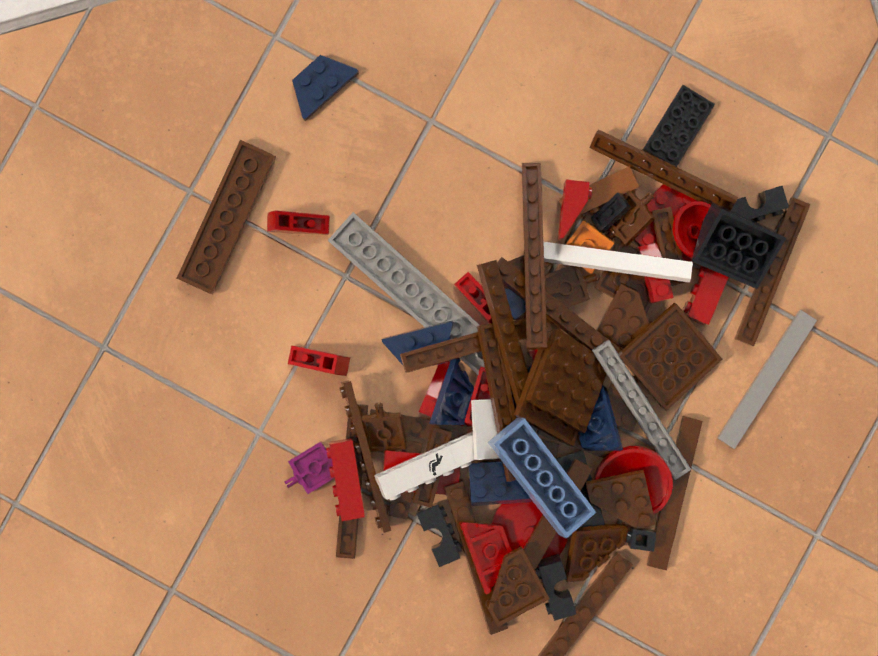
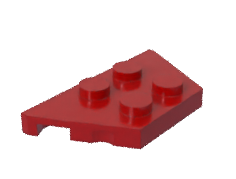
M460 522L459 524L484 593L487 595L492 591L491 588L496 583L504 555L511 552L504 528L501 525Z

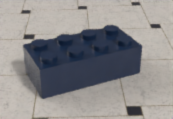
M503 462L473 463L469 465L471 506L533 502L517 480L506 481Z

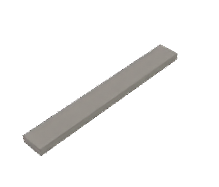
M802 310L797 312L717 438L733 449L736 448L815 325L816 319Z
M610 340L593 349L594 355L655 451L668 464L673 479L676 480L690 471L691 468Z

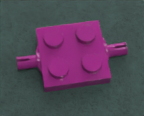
M322 441L288 461L293 469L294 476L284 482L288 484V488L299 483L309 494L334 479L331 478L329 467L333 466L332 459H328L326 447Z

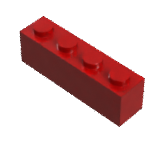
M701 266L697 275L699 280L697 284L694 283L690 291L692 297L690 301L685 303L683 311L690 320L702 325H709L729 277Z
M349 438L329 442L330 447H326L328 459H332L333 466L329 467L331 478H335L336 483L332 488L334 497H338L339 504L335 505L337 516H341L342 521L364 518L365 514L353 440Z

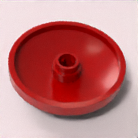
M641 446L623 447L621 451H613L608 454L598 465L594 480L644 470L653 514L658 513L667 504L673 489V478L666 461L655 451Z
M534 502L500 504L491 524L503 526L511 551L521 546L524 548L543 514ZM556 533L542 559L557 554L560 556L566 545L567 538Z

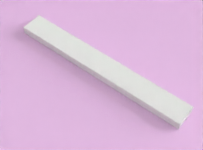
M544 242V262L690 282L693 262Z

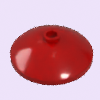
M702 201L690 202L681 207L673 221L675 242L679 249L691 258L693 257L703 220L711 207L710 204Z

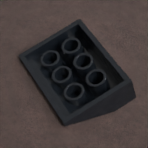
M712 203L703 220L691 261L758 289L786 237L769 227Z

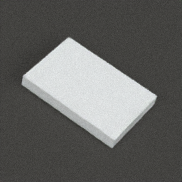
M491 399L471 400L474 460L499 458L488 443L497 435Z

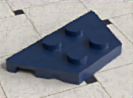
M319 55L292 79L304 121L358 75L359 71L356 68Z
M453 321L385 337L381 340L403 365L400 357L401 353L450 340Z
M460 358L450 361L429 422L432 425H465V418L474 387L469 381L466 371H462L458 364L461 361Z
M603 385L586 432L578 433L581 446L586 451L623 450L608 391Z

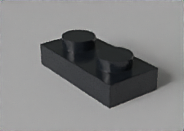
M617 192L591 219L599 232L604 233L631 206L624 196Z

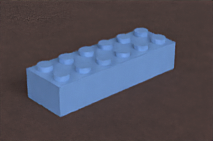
M516 418L488 442L560 536L564 538L569 537L596 513L525 418Z

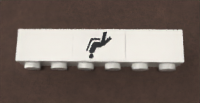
M473 431L374 475L382 496L386 500H395L401 496L400 493L405 491L412 492L418 489V485L422 483H432L437 480L436 477L442 474L447 476L452 474L455 468H464L471 465V461L474 460Z

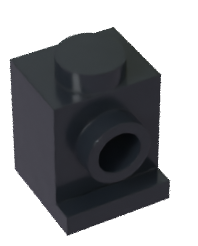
M630 527V531H627L625 542L628 543L631 549L654 552L656 532L653 529ZM639 534L642 535V539L640 541H636V536Z

